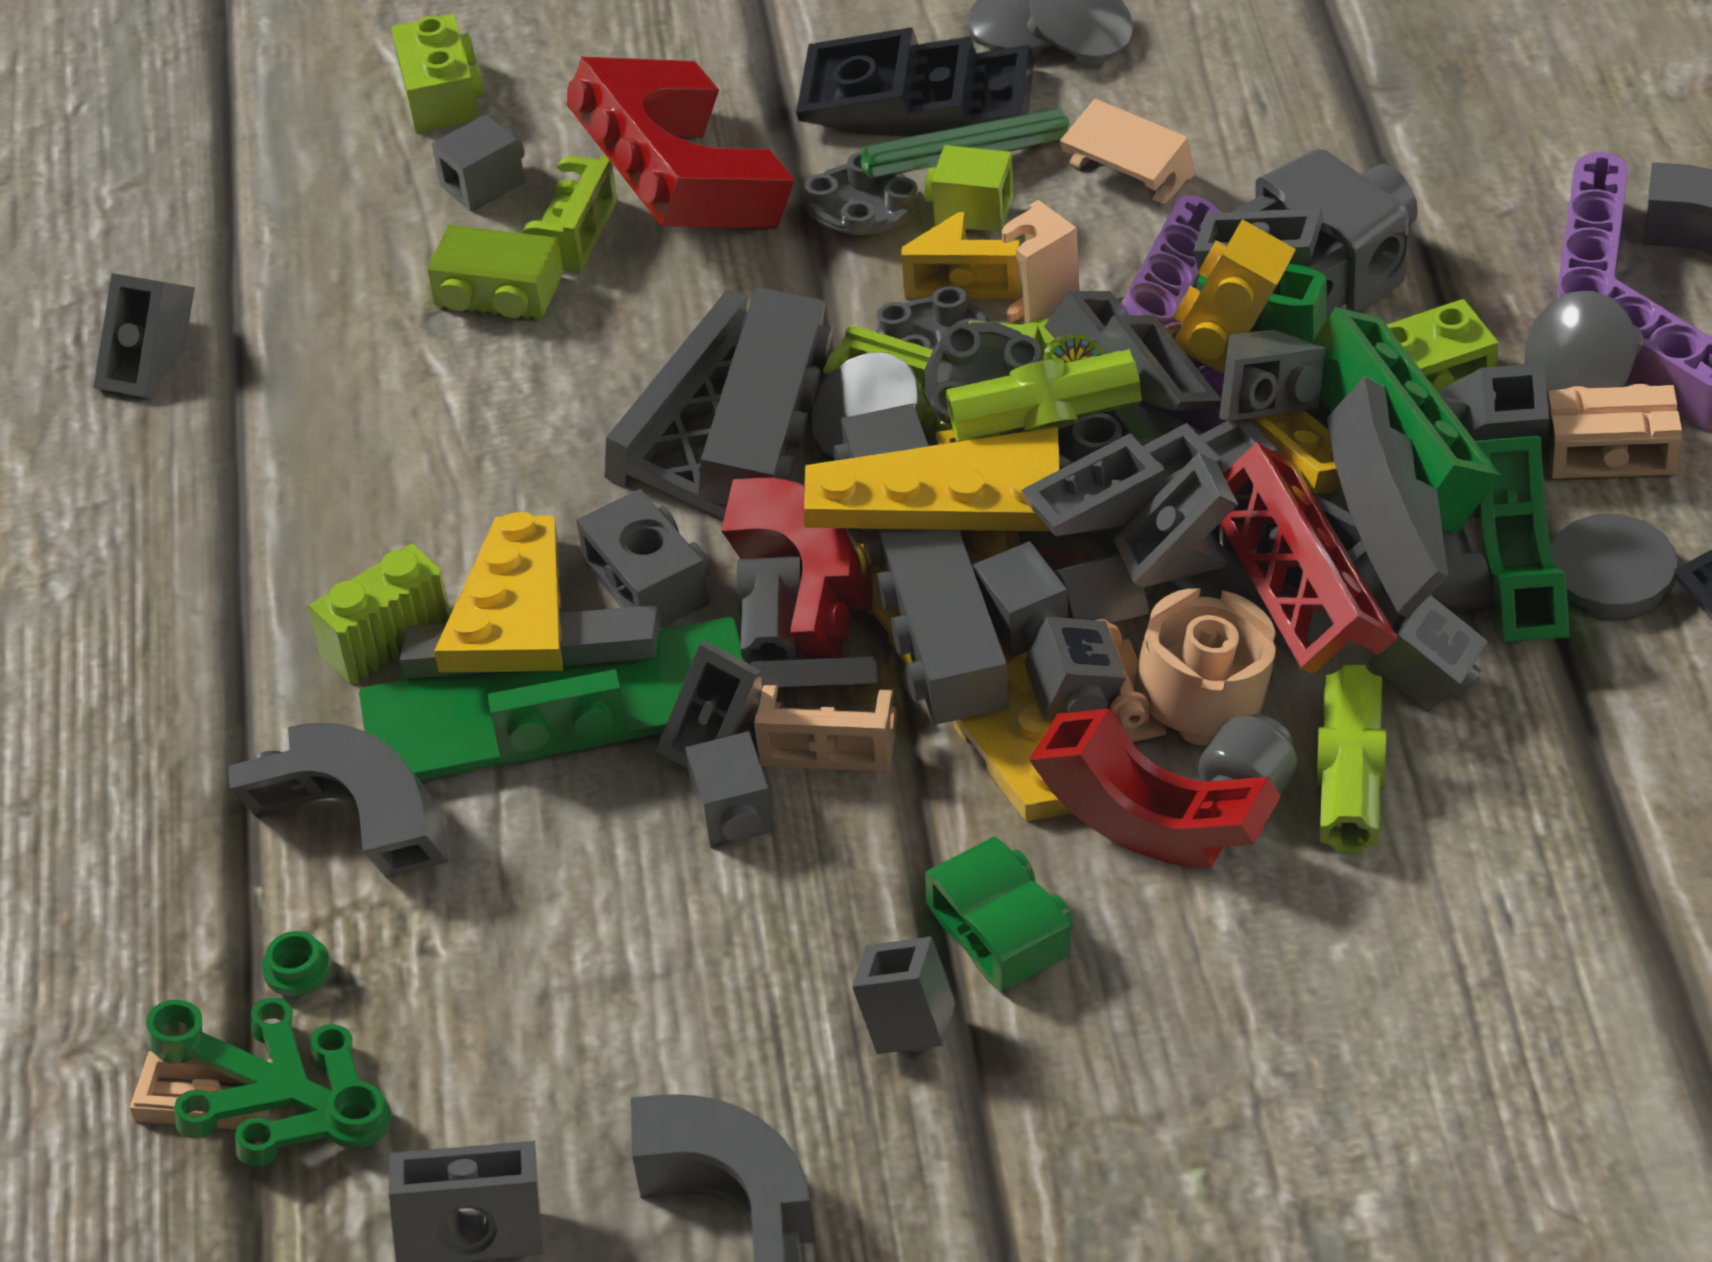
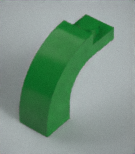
M1527 436L1476 440L1475 442L1500 473V476L1474 510L1477 549L1486 560L1491 582L1492 600L1488 612L1497 637L1503 642L1570 637L1566 572L1558 569L1554 562L1547 530L1541 437Z

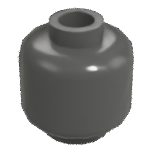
M1258 714L1233 717L1221 727L1201 755L1198 766L1201 780L1208 782L1269 777L1281 795L1295 775L1298 765V757L1293 746L1292 736L1283 725L1268 716Z

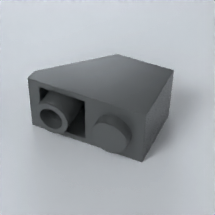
M1275 329L1229 335L1219 418L1226 421L1317 409L1319 407L1326 348Z
M1544 363L1480 368L1439 390L1468 404L1461 423L1475 441L1539 436L1541 437V452L1549 451V411Z

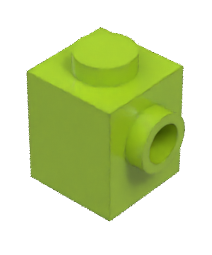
M944 145L937 167H929L925 179V200L933 202L935 226L956 213L965 212L966 230L1002 233L1014 197L1011 152Z

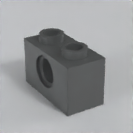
M641 489L576 519L584 564L621 608L657 605L661 628L709 604L705 577L711 574V570L705 553L696 542L688 544L680 535L677 524L669 510L664 506L657 508Z
M535 1141L389 1153V1203L396 1262H466L489 1259L505 1262L513 1261L523 1256L543 1255L542 1218ZM465 1208L475 1209L472 1211H460V1209Z

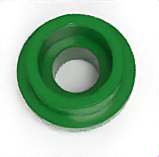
M303 931L286 932L276 937L268 945L262 962V973L268 987L274 992L285 996H299L317 989L327 979L331 969V961L326 947L316 940L314 936Z

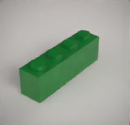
M1335 307L1312 342L1326 348L1319 402L1328 407L1332 413L1364 376L1384 386L1390 427L1411 438L1416 480L1437 490L1442 530L1459 533L1500 476V473L1382 318Z

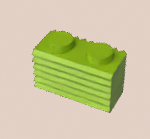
M448 224L446 232H443V239L439 240V247H436L435 254H432L431 262H428L427 267L434 304L440 309L446 306L451 311L463 312L468 309L474 313L479 310L482 314L489 311L494 316L500 313L504 317L517 319L523 316L526 320L533 317L537 321L543 318L564 273L559 242L556 237Z
M413 543L402 549L387 553L373 567L351 580L337 583L329 590L328 594L306 606L310 612L309 617L313 622L311 625L315 630L313 633L317 638L316 643L320 648L318 649L319 653L350 684H359L360 678H369L371 671H380L381 665H390L391 659H400L408 626L447 623L451 615L441 569Z

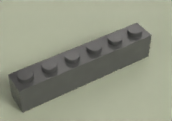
M914 404L841 418L844 444L834 446L835 461L928 447ZM863 529L862 540L868 564L870 567L880 565L882 572L876 574L882 607L884 611L895 609L897 617L891 618L897 652L899 656L910 654L912 660L911 663L906 664V670L913 700L915 702L925 700L933 725L1009 709L1007 663L959 530Z

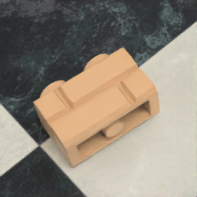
M1634 384L1629 387L1614 388L1574 386L1562 390L1547 391L1549 411V451H1547L1551 480L1678 474L1682 428L1679 412L1677 411L1674 385L1649 386L1646 384Z

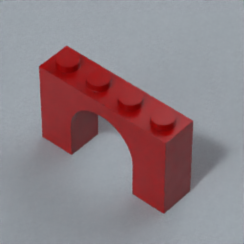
M581 56L575 77L568 85L566 105L662 227L778 228L795 179L770 149L713 148L694 144L676 137H704L719 93L718 87L696 61Z

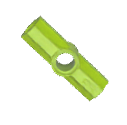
M1130 349L1118 350L1109 354L1092 356L1069 363H1064L1063 359L1038 361L1009 372L1010 376L946 390L949 416L957 442L1000 436L1021 430L1026 432L1052 427L1062 429L1075 424L1080 417L1139 405L1142 402L1140 379Z
M1342 665L1337 672L1326 675L1323 692L1324 727H1319L1317 787H1322L1320 842L1330 845L1340 854H1361L1365 848L1378 844V834L1380 833L1381 799H1379L1380 789H1384L1386 757V729H1381L1382 677L1371 673L1366 665Z

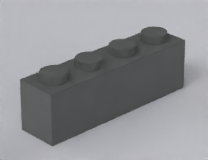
M755 287L701 457L698 500L727 506L733 479L777 478L791 481L794 457L787 456L789 448L801 447L807 422V413L801 412L803 403L813 405L815 401L820 369H815L814 364L816 360L826 362L832 339L833 327L823 325L825 300Z

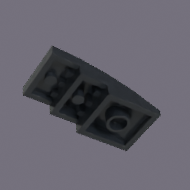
M913 27L808 44L796 115L800 122L853 132L894 136H918L1026 115L1029 112L1034 58L1030 45L976 53L971 36L918 44Z

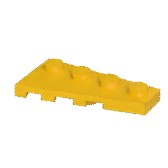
M1058 427L805 465L804 528L1052 532L1023 500L1021 490L1060 470Z
M514 512L505 516L495 517L434 650L438 672L563 671V658L560 648L562 627L559 617L561 596L558 584V577H560L559 536L555 515L533 516L527 512Z

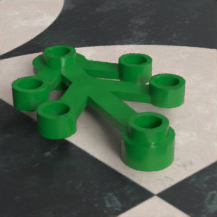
M262 999L251 1010L252 1035L257 1041L265 1044L270 1062L204 1033L202 1029V1014L190 1002L167 1000L154 1006L147 1015V1044L149 1049L160 1060L170 1064H179L193 1059L248 1084L214 1092L190 1090L180 1095L175 1102V1126L183 1136L195 1139L203 1138L214 1132L219 1119L288 1105H294L309 1112L272 1122L261 1117H254L243 1121L235 1132V1146L238 1159L246 1165L256 1167L267 1165L276 1158L279 1147L328 1138L335 1144L346 1148H363L380 1141L388 1132L391 1124V1110L387 1100L378 1088L370 1083L359 1081L352 1061V1035L343 1026L336 1024L323 1025L312 1033L310 1039L311 1061L320 1070L327 1071L331 1090L306 1078L292 1033L293 1011L289 1003L282 999ZM267 1019L280 1020V1022L274 1024L265 1023L263 1021ZM335 1045L340 1047V1049L330 1051L323 1049V1047ZM193 1111H202L206 1113L205 1115L200 1117H191L187 1115L188 1113ZM252 1139H263L267 1141L266 1143L261 1145H252L248 1143V1141Z

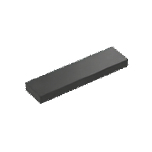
M657 605L559 613L562 627L560 648L563 666L656 658L660 629ZM447 623L408 626L400 657L404 679L411 680L493 672H438L434 650Z

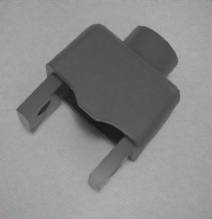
M1323 149L1312 150L1257 178L1255 183V199L1232 211L1322 209L1324 218L1312 257L1303 266L1312 268L1326 276L1327 315L1332 313L1335 307L1361 313L1403 283L1406 275L1408 227L1416 221L1418 214L1417 200L1413 190L1405 177L1395 168L1387 164H1378L1359 174Z

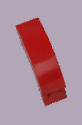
M777 478L733 479L721 532L740 559L801 556L802 578L790 633L808 659L838 658L841 641L846 639L849 634V611L871 610L873 584L871 571L860 546L848 528H804V485Z
M1110 708L1057 714L1029 759L1042 780L1059 801L1093 830L1135 853L1179 866L1213 867L1224 846L1255 844L1281 797L1269 777L1206 782L1184 778L1163 769L1138 750Z

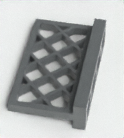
M727 289L606 437L604 478L626 487L634 477L724 520L727 506L698 500L700 463L696 464L691 448L705 446L711 428L685 432L682 421L686 416L709 412L714 419L721 394H715L712 383L715 379L725 378L728 375L732 363L731 359L734 356L747 315V297ZM829 350L827 360L833 351ZM816 360L814 365L824 370L826 362ZM823 374L819 378L817 392L829 375ZM803 403L801 412L807 413V425L811 419L813 405ZM680 450L686 466L664 469L650 461L655 454Z

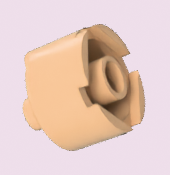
M1201 588L1184 589L1164 597L1152 609L1145 631L1133 690L1146 696L1149 703V713L1163 724L1178 730L1184 740L1196 745H1208L1221 727L1231 718L1260 714L1276 657L1274 642L1276 632L1272 621L1266 613L1253 602L1238 594L1222 591L1221 598L1218 599L1199 597Z

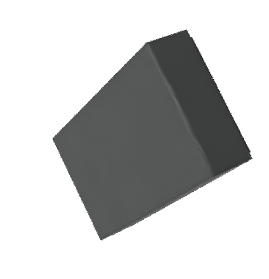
M877 656L750 662L751 666L762 671V688L764 685L795 687L881 682L880 659H877Z

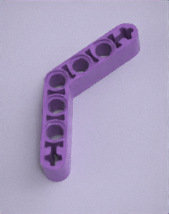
M1593 152L1584 155L1577 160L1574 167L1557 299L1570 292L1591 290L1614 298L1629 314L1632 324L1637 326L1643 335V347L1636 356L1627 383L1631 385L1646 384L1649 386L1674 385L1679 415L1700 429L1712 434V338L1615 279L1624 216L1628 174L1627 164L1622 158L1606 152Z
M1193 195L1181 196L1177 200L1121 302L1122 307L1129 315H1156L1174 339L1183 323L1172 317L1189 287L1193 285L1199 274L1193 251L1206 213H1220V210L1211 202ZM1186 354L1222 399L1224 374ZM1221 403L1217 409L1173 411L1158 407L1203 433L1226 422V420L1219 418Z

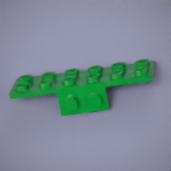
M725 617L659 630L656 658L563 666V671L493 672L411 680L404 679L363 687L359 690L364 731L389 745L404 760L420 781L662 734L699 644L705 640L744 661L741 657V645L735 621L732 617Z

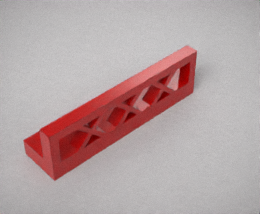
M1256 442L1223 473L1233 495L1251 479L1254 486L1248 510L1234 511L1233 509L1220 522V525L1299 666L1305 671L1314 674L1350 640L1380 655L1398 637L1297 466ZM1263 524H1277L1278 526L1272 554H1259L1257 551ZM1287 567H1301L1303 570L1297 598L1283 597L1281 594ZM1313 611H1327L1334 624L1310 645L1306 637Z

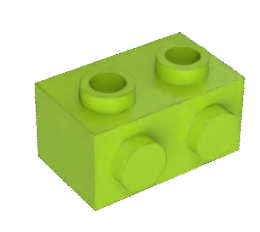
M454 13L443 16H427L418 21L391 26L399 70L415 133L464 124L479 118L475 98L485 97L479 65H476L470 33L459 34Z
M1464 299L1387 324L1394 336L1438 391L1480 368L1497 367L1499 342Z

